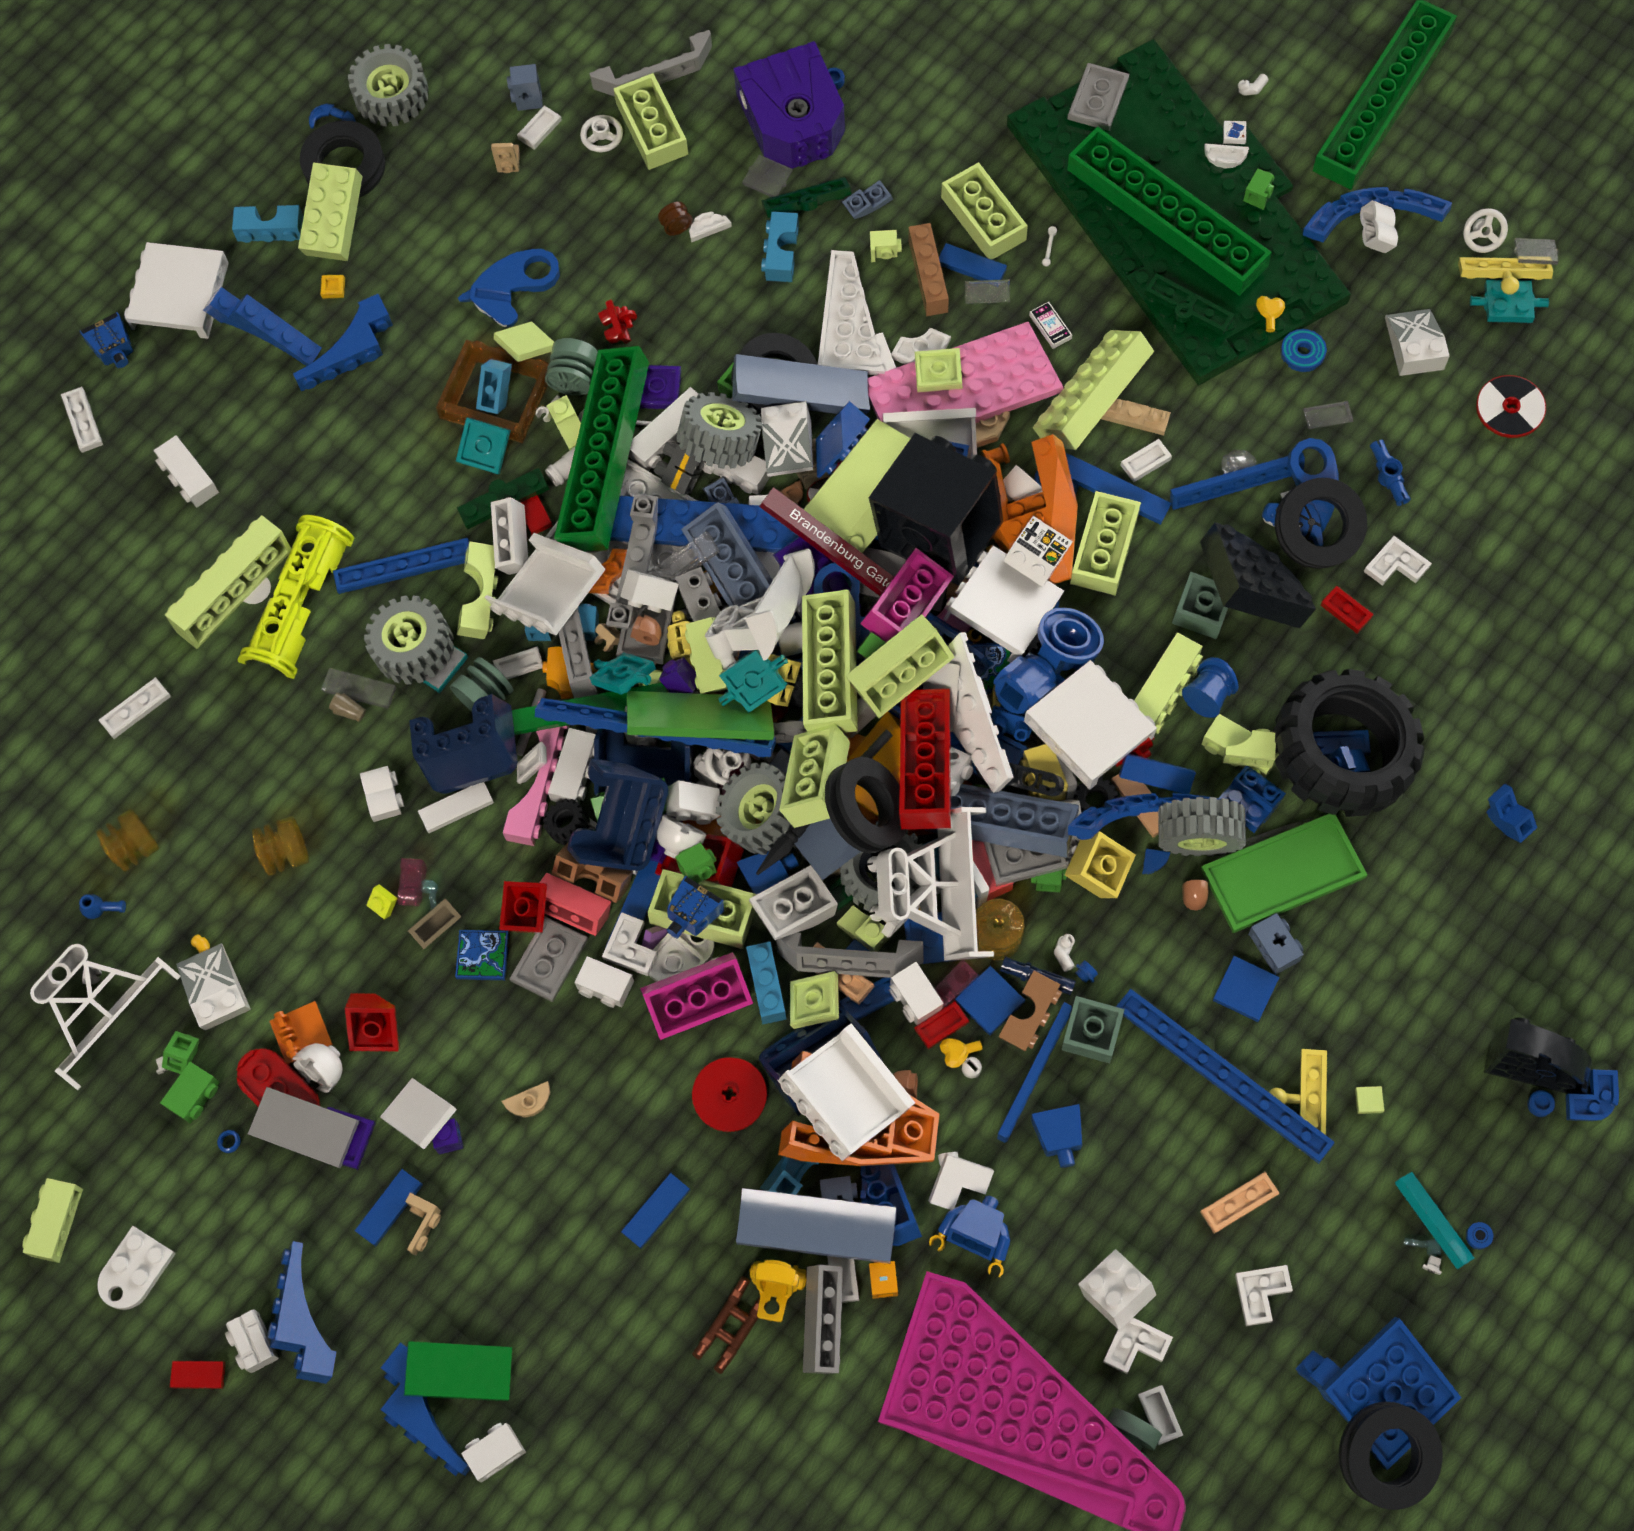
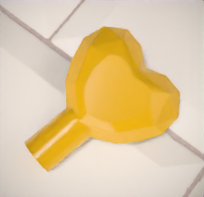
M1261 296L1257 299L1256 306L1260 314L1266 318V332L1271 333L1275 331V319L1283 313L1285 303L1281 298L1275 297L1270 299L1267 296Z
M947 1038L942 1040L940 1049L945 1054L946 1065L951 1068H957L963 1064L969 1053L982 1050V1044L980 1040L965 1044L960 1040Z

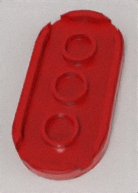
M255 1049L246 1053L239 1061L236 1077L238 1086L258 1107L266 1087L320 1106V1100L315 1090L278 1053L270 1049Z

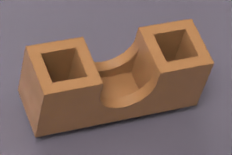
M568 843L556 855L552 875L572 884L580 878L591 879L597 883L595 894L615 903L629 889L633 870L579 864L567 850Z
M1033 971L1022 994L1031 998L1034 1002V1014L1024 1020L1010 1015L999 1038L1023 1051H1026L1027 1047L1032 1049L1039 1037L1035 1034L1038 1026L1044 1027L1050 1016V1013L1046 1012L1050 1003L1056 1005L1062 991L1058 990L1060 984Z

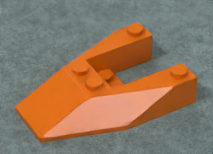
M1052 434L1031 442L1043 492L1008 504L1000 464L991 458L987 459L997 469L999 493L1001 495L1000 500L1004 522L993 536L1001 551L1008 554L1014 542L1033 516L1073 541L1048 580L1053 584H1057L1072 578L1078 504L1063 441Z
M802 1051L792 1062L791 1069L812 1053ZM910 1095L915 1104L907 1112L843 1161L831 1152L829 1144L822 1136L815 1132L813 1126L792 1121L782 1130L778 1155L805 1162L854 1166L933 1162L939 1113Z

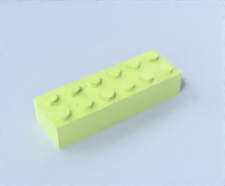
M1110 330L1104 335L1101 343L1092 350L1089 358L1078 368L1077 373L1065 384L1064 389L1052 400L1051 405L1039 416L1038 421L1032 427L1040 439L1053 434L1063 441L1064 449L1076 450L1153 354L1154 350L1142 332Z
M262 515L249 525L248 530L242 536L237 537L232 546L217 558L214 565L210 569L205 570L201 574L200 579L193 586L187 588L184 595L168 608L165 616L177 634L198 649L289 555L291 547L283 532Z
M849 590L802 596L803 725L807 732L832 724H836L843 733L858 731L857 691L846 677L849 672L857 667L855 601Z

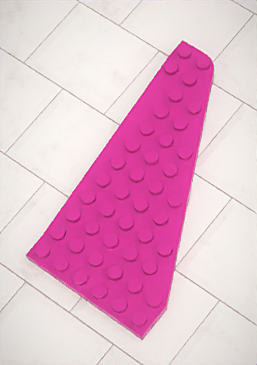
M927 1271L878 1422L910 1433L1127 1530L1180 1531L1186 1511V1504L1181 1491L965 1282Z

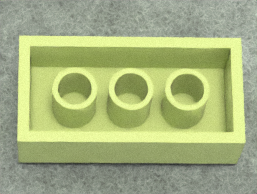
M654 73L613 88L618 109L648 170L689 155L687 140Z
M979 162L942 182L941 198L988 259L993 260L1027 240V224Z
M313 163L298 249L306 256L348 261L363 177L356 168Z
M1098 491L1095 492L1073 567L1070 584L1116 596L1141 502Z
M921 614L849 672L846 677L864 702L880 718L955 657L938 631Z
M1178 632L1134 700L1139 710L1155 722L1157 728L1155 733L1157 734L1162 730L1167 714L1171 715L1174 711L1179 695L1183 696V688L1188 685L1191 677L1194 678L1196 676L1197 669L1203 658L1200 655L1202 645Z
M836 724L794 735L779 809L794 828L830 819L825 803L826 781L835 768L847 762L850 741Z
M665 869L662 870L648 910L649 924L667 929L673 922L668 918L667 908L684 878L682 874ZM706 880L699 882V885L724 901V911L696 937L743 949L755 914V909L749 902V899L756 894ZM686 930L683 932L685 934L692 935Z

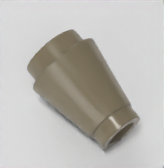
M337 692L329 705V709L333 711V714L358 722L363 719L366 713V709L362 708L345 693L340 694Z

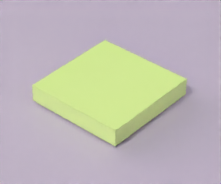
M532 321L494 332V340L517 362L552 351L554 341Z
M960 348L915 352L917 392L963 389Z
M835 971L790 981V1026L793 1029L839 1019L838 974Z

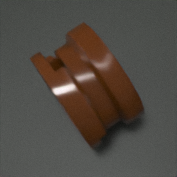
M683 202L670 203L661 209L658 214L659 222L664 226L666 234L670 236L683 233L693 222L691 214L687 213V207Z

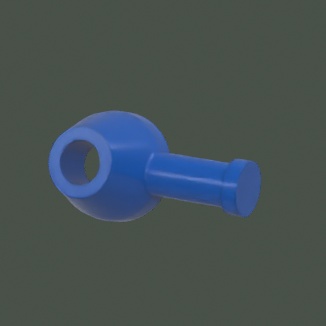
M88 894L81 897L79 909L86 918L95 919L101 916L104 911L124 913L126 902L124 900L106 902L97 895ZM91 901V904L86 907V903Z

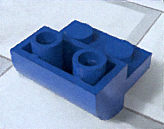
M1245 766L1219 798L1229 799V802L1236 801L1238 804H1242L1245 808V827L1255 833L1273 814L1286 793L1251 767Z

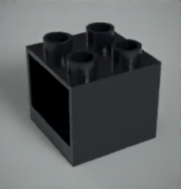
M914 433L868 497L881 548L906 560L917 548L951 573L954 577L950 582L958 586L1004 522L995 465L981 455H974L970 459L957 453L952 443L940 436H933L929 440Z

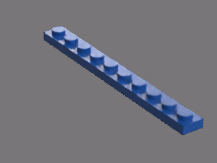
M541 698L535 708V717L543 718L545 721L566 722L569 725H584L592 729L602 728L613 730L616 733H627V712L547 698ZM649 736L660 738L663 741L683 742L686 745L696 744L707 746L710 749L730 750L733 753H749L757 757H771L776 745V737L773 740Z
M1132 989L1127 992L1116 1006L1125 1009L1123 1016L1318 1164L1335 1144L1333 1140Z

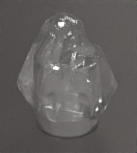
M1235 449L1229 454H1225L1222 458V469L1225 473L1256 465V458L1245 450Z

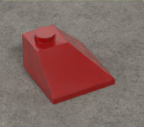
M504 881L499 930L520 933H543L547 883Z
M351 993L345 1006L349 1051H399L395 1006L377 994Z

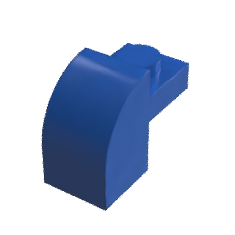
M1504 784L1488 799L1491 808L1486 812L1489 818L1508 837L1521 843L1537 829L1532 811L1517 804L1512 787Z
M1313 1350L1297 1366L1296 1371L1300 1376L1316 1386L1323 1398L1332 1404L1320 1388L1341 1368L1328 1357L1325 1359Z

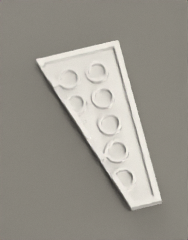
M831 250L818 365L868 371V375H875V373L885 374L854 252Z
M963 632L959 633L948 645V648L955 657L948 663L960 666L954 734L967 754L971 755V760L992 792L995 793L1002 790L1014 777L1005 749L1000 747L997 738L999 731L997 725L993 726L990 717L992 710L981 677L976 674L973 662H975L973 653H969L966 641H968L967 634Z

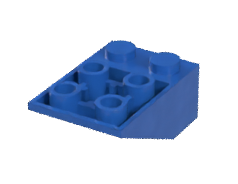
M850 401L816 438L817 477L819 479L825 472L830 474L837 467L838 463L845 459L867 431L865 425L870 419Z

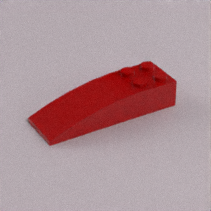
M950 689L914 690L901 700L899 796L901 830L951 828Z

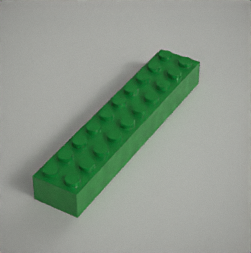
M1416 0L1317 154L1313 172L1350 190L1353 189L1452 33L1457 15L1427 1Z
M1098 126L1069 154L1067 167L1069 172L1239 296L1269 266L1272 254L1270 250Z
M639 346L598 350L554 536L557 542L584 552L606 551L609 547L649 367V361Z

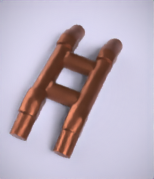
M741 1276L727 1302L692 1353L696 1359L700 1360L716 1337L727 1343L729 1346L714 1366V1370L719 1374H722L731 1363L747 1335L759 1319L757 1318L760 1296L749 1314L736 1306L750 1283V1280L744 1276ZM730 1315L743 1322L735 1336L722 1328Z

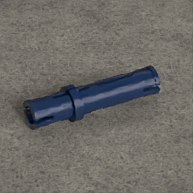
M1005 956L1001 972L1019 977L1021 981L1025 982L1029 980L1033 971H1036L1059 983L1058 990L1071 996L1076 980L1031 966L1032 963L1027 962L1025 964Z

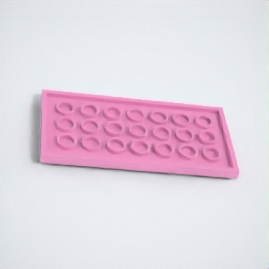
M1029 322L954 347L960 348L963 389L917 392L915 361L886 371L885 374H877L868 378L869 402L878 420L882 422L883 413L976 408L975 423H978L980 420L984 421L994 417V415L998 416L1002 412L1012 411L1060 394L1063 390V385Z

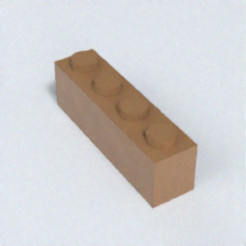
M931 224L910 226L909 245L926 316L948 313L949 298Z

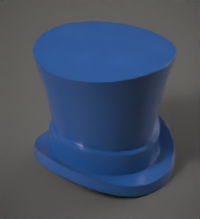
M1213 657L1207 658L1200 663L1197 669L1198 677L1182 690V695L1187 705L1197 714L1207 718L1217 717L1227 695L1235 694L1239 689L1236 675L1229 664L1222 659Z

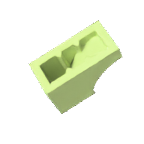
M567 395L546 406L568 449L571 450L576 447L581 422Z
M1268 729L1252 730L1250 738L1245 742L1226 746L1223 763L1272 768L1276 749L1275 733L1270 732Z
M852 906L837 922L839 928L852 939L860 942L869 951L878 952L890 939V937L887 938L881 933L884 925L879 921H873L870 916L864 914L855 906Z

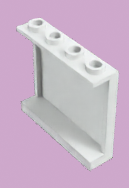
M147 242L145 250L141 252L140 268L136 271L135 286L130 291L129 307L125 309L124 314L130 328L135 330L136 324L194 330L197 331L200 338L208 339L214 318L203 311L213 294L223 286L229 264L224 252Z
M976 408L883 413V423L910 439L914 433L929 440L933 436H940L950 442L969 445L968 458L971 459L974 455H977Z
M533 533L529 541L536 548L498 599L488 595L485 596V599L491 604L490 609L501 616L503 613L512 621L519 620L529 628L534 626L543 634L549 632L557 635L606 569L592 554Z
M992 546L988 553L983 551L977 560L978 568L974 566L971 568L966 576L968 582L962 581L955 592L958 595L957 598L951 597L944 609L947 610L944 620L947 621L949 616L953 614L1012 652L1007 660L1011 663L1017 657L1023 655L1037 634L1038 625L1043 615L1055 607L1064 590L1050 581H1047L1043 587L1005 563L1003 560L1007 554Z
M1091 660L1027 710L1024 722L1089 790L1097 784L1099 777L1147 738L1153 739L1157 729L1152 718L1145 716L1139 710L1137 703L1132 699H1128L1122 693L1121 687L1116 682H1111L1102 667L1095 665Z
M852 1024L845 1027L839 1035L790 1071L787 1070L778 1080L783 1092L793 1099L797 1104L799 1112L809 1119L813 1124L815 1132L825 1139L829 1144L831 1152L838 1156L841 1161L849 1157L915 1104L914 1100Z

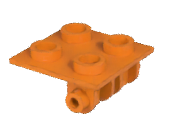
M316 1001L286 1014L283 1011L276 1012L274 1014L275 1018L270 1020L283 1058L288 1064L296 1061L292 1060L293 1057L305 1046L314 1043L324 1044L327 1047L333 1045Z

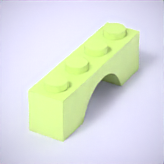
M471 541L468 544L464 572L475 579L479 586L480 596L474 602L462 605L459 613L457 635L485 639L487 632L492 631L493 618H490L491 604L485 599V596L492 597V590H496L498 576L494 575V545Z

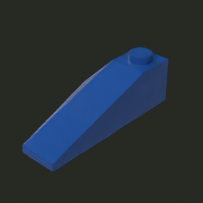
M895 1165L861 1166L862 1191L860 1198L862 1203L891 1206L897 1209L893 1246H900L922 1237Z

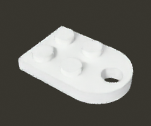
M132 1226L99 1275L98 1292L100 1297L109 1306L120 1310H127L138 1306L147 1297L176 1253ZM118 1287L122 1288L123 1295L121 1299L112 1301V1291Z

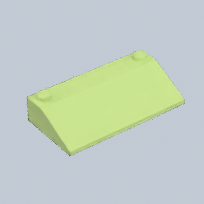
M875 420L851 452L806 505L804 510L863 553L877 536L868 497L909 442L910 438L882 421Z

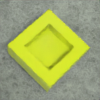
M379 884L373 888L366 906L383 919L391 916L398 898Z

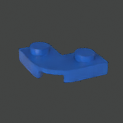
M1591 1070L1590 1095H1566V1120L1598 1121L1609 1116L1619 1101L1618 1070Z

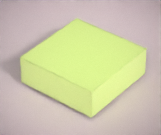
M1382 1086L1355 1088L1357 1114L1384 1112Z

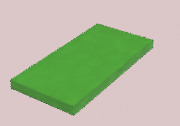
M628 691L627 735L773 740L774 727L771 703L765 701L748 713L744 706L735 699L725 706L721 705L718 700L722 696L721 694Z
M1331 814L1324 815L1201 867V871L1233 933L1255 925L1276 913L1279 915L1367 877V873L1337 816Z

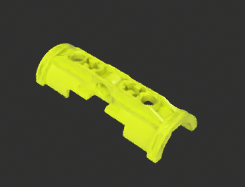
M303 515L299 518L296 525L298 534L278 578L280 580L274 591V596L269 599L249 646L242 648L237 659L239 663L246 664L248 660H257L270 664L281 671L286 677L295 678L298 671L295 664L306 641L301 633L311 612L309 609L301 607L309 588L320 591L328 571L330 570L333 573V570L337 569L346 546L351 547L355 539L347 529L339 524L314 515ZM306 543L314 544V548L310 552H303L302 547ZM301 563H302V565H303L304 568H303V569H302V568H299V570L296 571L295 568H296V567H299V566L301 565ZM282 606H285L286 609H281L279 613L278 609ZM275 623L279 625L275 633H267L266 630L270 624Z

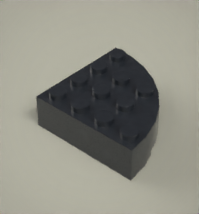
M1215 522L1201 539L1202 550L1224 607L1299 629L1316 610L1310 593L1304 589L1299 580L1280 561L1279 556L1269 552L1257 542L1236 531L1232 526Z
M1514 1018L1490 1042L1484 1073L1566 1094H1587L1592 1059L1584 1049L1575 1044L1576 1041L1574 1039L1563 1037L1532 1025L1528 1019Z

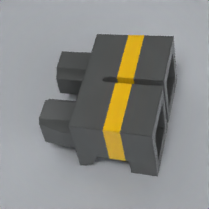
M666 442L663 453L671 457L668 464L662 460L659 461L654 472L662 477L661 482L682 495L690 494L700 476L698 473H701L706 461L702 460L699 463L695 461L694 455L691 457L686 455V449L681 450L678 443Z

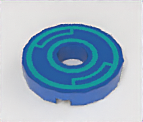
M1297 329L1290 332L1284 338L1280 351L1281 358L1289 365L1288 367L1299 372H1310L1324 362L1327 348L1323 338L1315 331ZM1305 347L1309 350V353L1301 354L1298 348Z

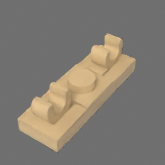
M1116 399L1101 419L1164 436L1171 412L1131 401Z

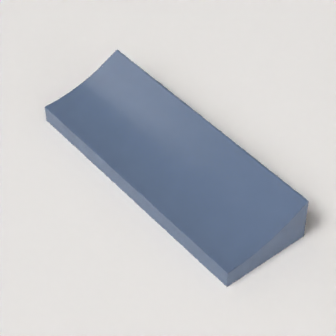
M736 354L734 357L732 401L771 406L806 401L810 411L838 414L850 401L866 415L870 411L868 371Z
M717 502L681 529L728 606L738 605L739 607L765 594L773 580L727 506ZM793 615L790 621L796 619L795 615Z
M781 748L769 765L775 766L786 774L789 757ZM773 798L768 799L770 802L774 804ZM831 819L811 823L803 835L798 838V842L794 843L822 880L861 852L849 845L840 836Z
M961 784L958 793L951 797V810L960 807L986 808V813L971 816L972 840L1068 857L1072 836L1068 835V825L1078 816L1079 805L1005 791L993 793L991 789ZM925 829L927 832L938 833V829Z
M742 1188L736 1244L891 1264L897 1209L891 1206Z

